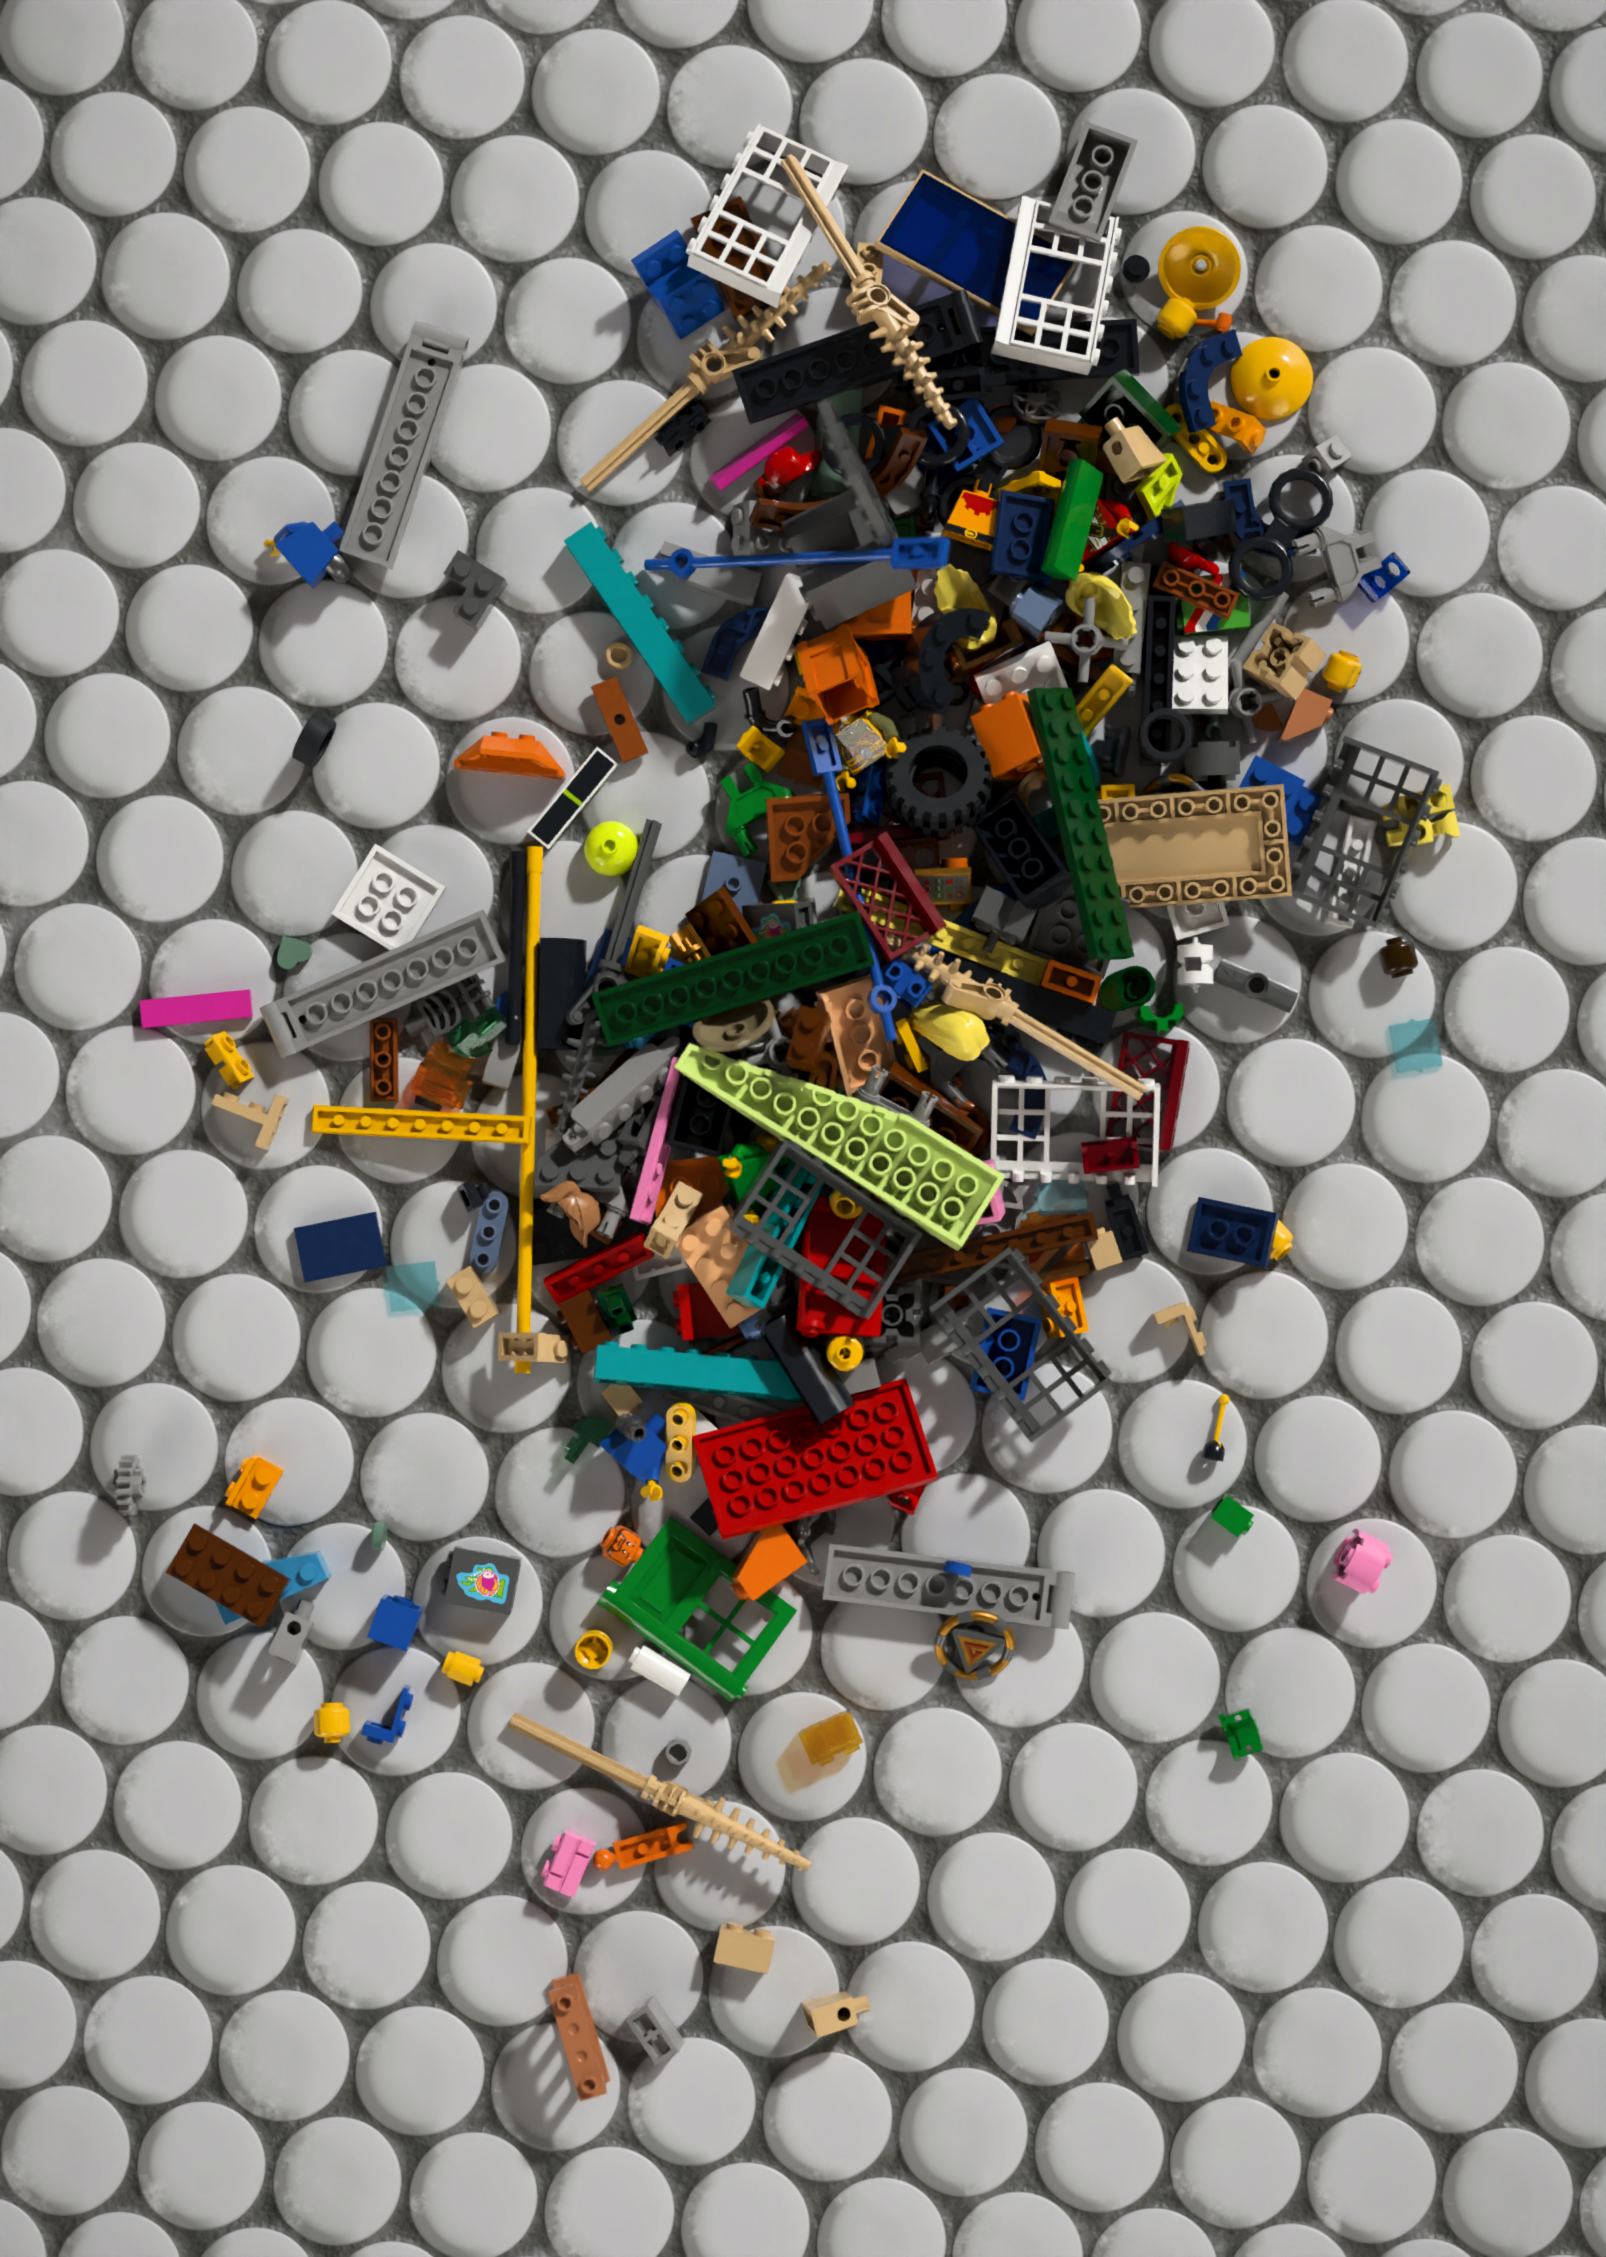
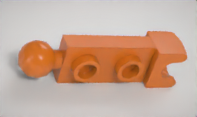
M687 1820L613 1841L614 1851L610 1852L607 1849H599L593 1854L592 1863L596 1869L607 1871L613 1866L614 1862H618L620 1870L673 1854L676 1855L690 1851L694 1848L693 1841H681L677 1837L679 1832L686 1830Z

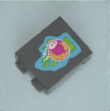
M811 901L772 904L758 902L742 905V915L758 941L813 924Z
M462 1546L454 1547V1552L449 1551L446 1567L451 1568L449 1579L444 1578L441 1595H445L444 1603L510 1615L513 1610L522 1557L492 1554L465 1549Z

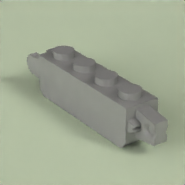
M1140 543L1131 549L1132 555L1123 561L1119 578V588L1132 606L1137 633L1132 634V637L1129 639L1128 649L1112 648L1111 663L1133 680L1127 688L1128 697L1135 696L1137 677L1140 674L1151 569L1149 559L1143 558L1144 543Z
M672 1036L667 1038L658 1047L653 1043L645 1044L577 1104L571 1111L574 1124L562 1136L567 1147L576 1152L589 1142L597 1146L604 1139L608 1138L618 1126L628 1120L645 1102H648L666 1084L673 1057L680 1058L685 1051L679 1037Z

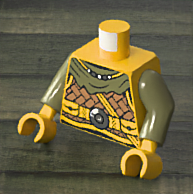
M870 708L859 716L856 713H852L840 718L844 726L834 734L843 768L835 779L838 791H846L845 783L847 788L853 789L856 786L855 779L849 777L851 773L853 775L857 774L883 755L898 759L897 752H904L906 750V745L900 742L902 739L899 737L892 719Z

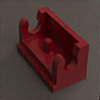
M1136 1136L1081 1142L1084 1174L1140 1168Z

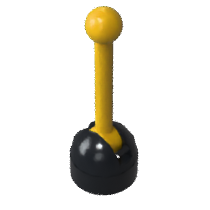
M1222 1394L1219 1397L1220 1409L1214 1438L1205 1444L1202 1458L1220 1462L1224 1460L1225 1449L1222 1443L1219 1442L1225 1407L1230 1401L1229 1396L1226 1394Z

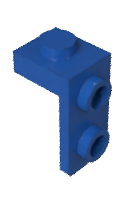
M405 1685L403 1687L392 1727L368 1720L364 1723L361 1734L367 1736V1741L383 1744V1741L394 1743L397 1737L402 1738L406 1726V1721L402 1720L404 1710H410L414 1694L409 1693L411 1686Z

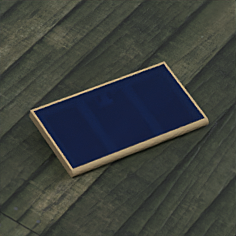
M922 169L879 238L875 241L873 248L952 292L967 290L971 303L999 317L1001 311L1000 303L1006 284L1005 277L1010 263L1009 255L1015 236L1016 221ZM1034 231L1031 245L1051 249L1053 241ZM1058 245L1057 251L1074 254ZM1030 252L1022 293L1055 300L1078 262ZM1021 300L1018 316L1038 321L1041 304ZM1047 306L1045 315L1050 309V306ZM1018 323L1016 325V328L1031 336L1037 330L1036 327Z

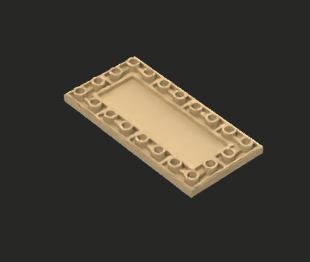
M1284 784L1098 799L1104 829L1107 834V842L1113 859L1115 876L1119 885L1120 897L1131 900L1128 909L1292 896ZM1065 856L1066 869H1067L1068 872H1069L1068 865H1067V861H1066V856Z

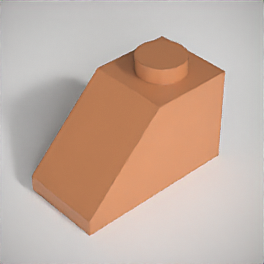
M1304 688L1292 705L1278 742L1284 744L1318 730L1323 723L1328 724L1334 711L1333 708H1330L1332 699Z

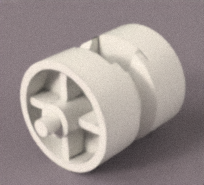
M1192 937V943H1189V945H1178L1177 961L1181 963V967L1177 969V985L1190 986L1193 988V993H1198V987H1201V985H1213V968L1209 966V963L1213 961V945L1198 943V937Z

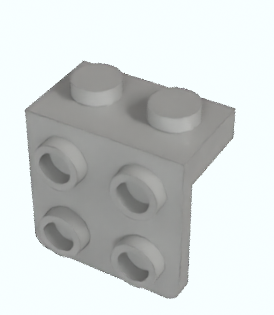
M747 500L733 505L731 522L733 524L731 549L733 556L794 552L792 548L787 550L782 541L781 534H784V531L750 525L749 517L756 504V500Z

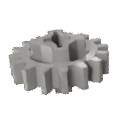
M122 1455L121 1460H119V1469H114L112 1494H114L115 1502L119 1505L121 1515H137L139 1502H143L145 1499L146 1476H144V1471L139 1466L140 1459L137 1458V1455Z

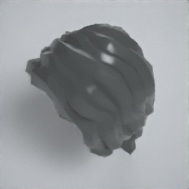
M835 1509L784 1523L789 1536L808 1561L805 1565L813 1575L820 1574V1570L816 1565L810 1547L821 1535L825 1533L834 1535L836 1528Z

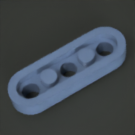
M492 1191L485 1195L482 1199L484 1205L479 1210L470 1254V1264L479 1273H489L498 1264L509 1211L508 1198L498 1191ZM498 1200L500 1203L499 1209L492 1210L490 1202ZM487 1227L494 1229V1235L490 1238L484 1234V1230ZM481 1254H486L489 1258L488 1263L485 1265L479 1263L478 1258Z

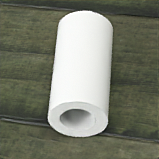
M643 1645L641 1649L636 1646L628 1660L632 1663L631 1670L676 1696L680 1695L692 1673L646 1645Z

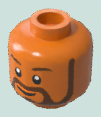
M623 1525L615 1528L610 1527L600 1543V1546L603 1547V1556L621 1567L627 1566L630 1562L636 1563L643 1552V1549L640 1547L641 1537Z

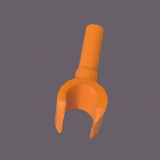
M1220 312L1217 320L1197 319L1193 326L1211 327L1217 331L1225 332L1230 329L1232 316Z

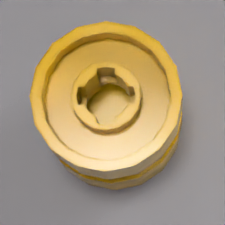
M591 1629L584 1632L575 1647V1656L578 1662L588 1669H598L604 1666L609 1661L613 1651L612 1640L607 1633L599 1629Z

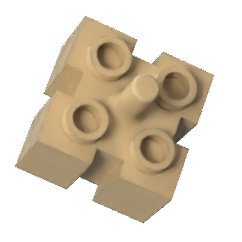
M1272 622L1260 640L1263 646L1259 651L1253 650L1242 668L1257 684L1270 690L1275 688L1280 694L1296 701L1308 684L1307 674L1309 672H1316L1326 654L1311 638L1297 632L1293 634L1288 628Z

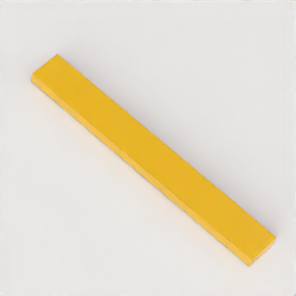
M313 1105L311 1133L530 1145L532 1117Z

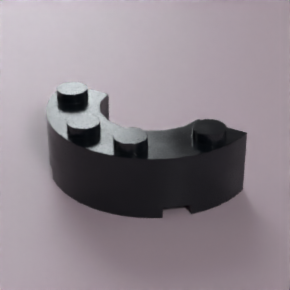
M949 608L930 614L913 630L904 652V674H907L910 685L908 689L912 697L929 714H945L957 690L949 683L944 672L946 651L959 638L980 639L992 614L975 608Z

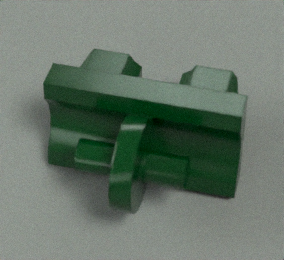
M623 1283L617 1286H608L605 1291L596 1293L611 1329L616 1328L620 1335L634 1329L632 1322L637 1320V1317Z

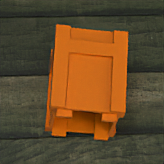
M911 590L844 621V624L847 623L856 643L908 642L907 640L911 636L912 630L916 628V626H911V595L915 594V590Z
M847 623L810 641L805 640L796 644L807 694L811 700L815 699L823 711L828 725L835 724L840 718L864 708H873L880 704L868 655L864 648L860 649L854 640Z

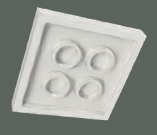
M374 844L331 914L385 948L392 950L416 938L446 890V887L379 845Z

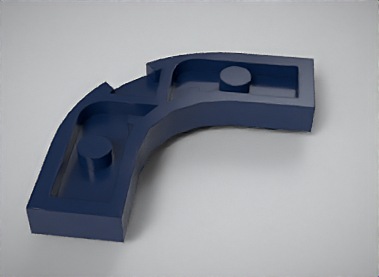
M1235 329L1200 341L1186 356L1188 360L1184 371L1180 372L1178 386L1180 404L1189 433L1216 425L1207 386L1209 376L1215 367L1242 356Z
M1250 478L1223 482L1224 500L1234 499L1237 532H1234L1236 537L1241 542L1252 537H1263L1270 525L1265 524L1256 512ZM1313 530L1298 532L1294 539L1313 533ZM1292 544L1288 549L1290 557H1296L1293 549L1297 547H1293ZM1264 549L1252 550L1267 557L1277 558L1272 552ZM1315 549V550H1313V551H1310V552H1308V553L1302 554V556H1303V555L1316 554L1317 549Z
M1179 500L1168 508L1184 506L1182 500ZM1161 513L1131 534L1129 539L1125 538L1103 555L1084 566L1086 572L1100 571L1101 574H1104L1115 566L1114 560H1117L1120 564L1132 555L1130 550L1148 537L1153 541L1162 535Z
M751 608L729 618L714 635L701 673L728 681L736 655L741 646L750 639L757 638L770 608ZM797 635L793 645L796 646L799 643L801 636Z
M988 1033V1036L994 1038L993 1041L995 1043L993 1045L1010 1062L1004 1068L998 1060H995L1001 1068L1015 1076L1016 1080H1026V1076H1042L1043 1080L1047 1081L1040 1063L1027 1049L1022 1047L1021 1050L1018 1044L1011 1042L1009 1045L1010 1054L1005 1050L1001 1037ZM981 1056L977 1057V1059L985 1061ZM1024 1089V1109H1045V1089ZM1014 1115L1009 1130L1036 1139L1044 1115H1024L1023 1131L1018 1130V1115Z

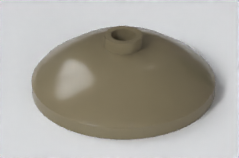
M765 998L696 1020L693 1026V1035L698 1045L711 1051L729 1052L742 1049L760 1039L768 1031L773 1023L775 1011L772 1003Z

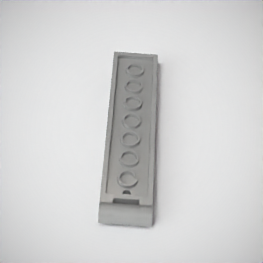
M418 320L415 321L339 548L340 553L393 570L426 467H429L464 361L469 337ZM431 362H436L434 366L429 365Z
M481 910L264 1005L259 1009L280 1057L283 1059L505 962L506 959L485 911ZM302 1016H305L307 1019L305 1023L301 1019Z
M829 1543L823 1599L946 1615H956L957 1613L969 1610H980L999 1616L1005 1622L1069 1629L1075 1573ZM950 1560L970 1565L972 1567L971 1577L944 1572L945 1561ZM1039 1593V1598L1033 1599L1032 1595Z

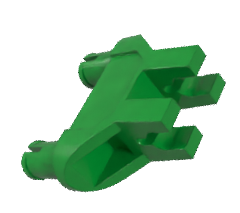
M754 762L744 767V771L753 785V788L740 794L730 775L720 780L731 801L724 832L726 836L733 837L743 858L750 855L745 844H748L752 853L759 849L748 832L747 827L748 824L766 815L765 798L797 796L790 789L764 781Z

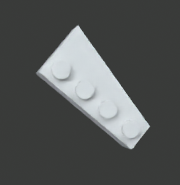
M793 572L786 574L740 673V677L767 690H771L773 685L779 686L785 673L781 668L785 660L790 662L796 650V646L793 643L797 635L802 636L808 624L805 618L810 610L809 606L812 604L811 602L805 603L799 588L803 584L799 575Z

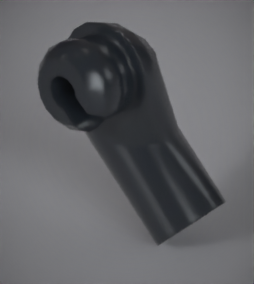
M704 722L702 737L693 742L689 741L686 744V752L691 757L699 758L713 750L718 724Z

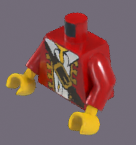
M1112 499L1097 500L1082 557L1083 562H1092L1125 538L1129 539V536L1134 533L1133 530L1137 531L1139 529V526L1133 522L1129 509L1126 506ZM1082 564L1080 565L1079 572H1082L1084 570V566Z

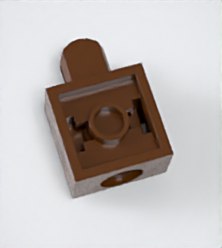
M1052 418L1047 420L1043 430L1038 471H1043L1047 475L1061 480V486H1063L1069 461L1072 459H1083L1101 473L1117 475L1103 450V445L1100 444L1103 427Z

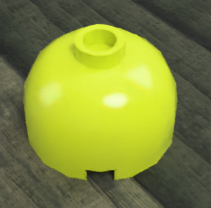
M615 821L602 822L593 827L586 836L584 843L585 859L590 867L600 875L619 876L629 871L633 866L638 849V841L632 830L623 823Z

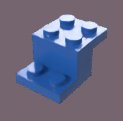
M676 229L631 259V262L651 299L665 314L676 336L682 340L726 309L709 276L687 266L689 255L686 254L687 245L682 235Z
M970 398L957 406L966 416L970 428L969 443L964 453L953 463L942 467L926 466L918 461L916 463L923 476L926 469H932L931 478H934L935 469L942 472L939 490L948 480L959 475H965L975 469L980 459L1004 445L1003 439L977 398ZM937 419L929 423L926 432L928 440L922 451L930 455H941L948 452L954 447L958 439L957 424L952 429L947 430L943 422Z
M1255 755L1238 788L1284 784L1288 842L1297 847L1301 846L1312 824V817L1315 810L1318 809L1322 795L1304 787L1305 780Z

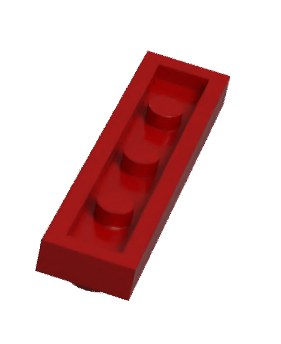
M642 1230L543 1278V1283L558 1305L655 1257L654 1252L644 1247L646 1237Z

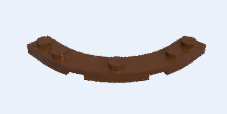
M900 427L885 459L870 475L883 502L885 501V496L896 485L900 487L913 470L928 440L926 432ZM758 497L749 517V522L754 527L784 531L782 521L829 499L808 503H790Z

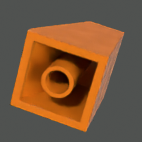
M1013 691L1001 697L1002 700L996 704L990 703L978 709L979 712L970 718L979 742L986 752L985 757L990 761V771L993 778L1019 781L1033 770L1045 767L1028 695Z
M781 1524L758 1530L731 1577L734 1583L731 1588L740 1600L754 1601L808 1561Z

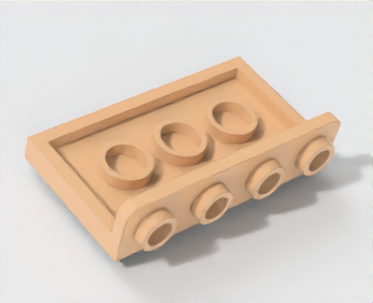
M870 974L816 991L818 1001L814 1002L815 1009L828 1011L832 1021L826 1043H829L830 1052L828 1053L835 1058L838 1065L835 1089L838 1094L841 1093L847 1097H853L852 1093H855L858 1087L864 1085L873 1065L880 1067L876 1078H878L882 1069L888 1072L893 1063L897 1062L892 1041L886 1042L880 1015L871 1011L867 1004V996L874 989ZM877 997V1002L883 1005L882 999Z
M721 1200L715 1208L686 1225L676 1243V1247L731 1329L762 1308L745 1306L726 1294V1290L749 1243L724 1227L735 1210L731 1204L726 1206Z

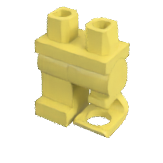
M1450 784L1440 786L1437 795L1431 794L1428 805L1432 806L1429 815L1452 811L1455 808ZM1419 791L1416 793L1422 795L1423 791ZM1406 795L1400 796L1393 813L1412 820L1419 800ZM1390 802L1380 808L1387 810ZM1455 811L1449 812L1443 819L1431 823L1428 818L1426 821L1421 820L1417 829L1421 832L1416 846L1434 842V836L1449 834L1451 838L1461 836ZM1381 815L1382 821L1392 820V818ZM1397 821L1399 829L1386 831L1388 847L1402 846L1410 825Z

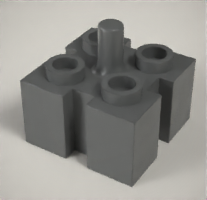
M986 886L969 925L974 926L973 931L988 936L982 950L991 954L997 941L1019 947L1037 909H1027L1019 900L1011 899L1006 894Z

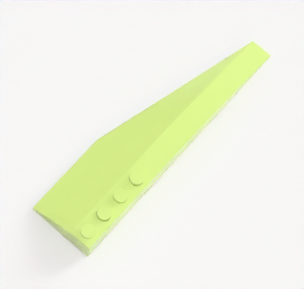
M690 1043L674 1066L679 1072L780 1140L796 1142L803 1148V1154L809 1158L812 1155L818 1157L826 1163L824 1168L832 1173L838 1171L849 1179V1184L856 1188L859 1186L872 1194L871 1197L889 1205L895 1210L894 1212L911 1220L918 1227L956 1251L963 1246L1005 1178V1175L908 1115L898 1114L886 1108L874 1106L859 1099L847 1097L793 1077L789 1078L777 1074L775 1071L762 1069Z

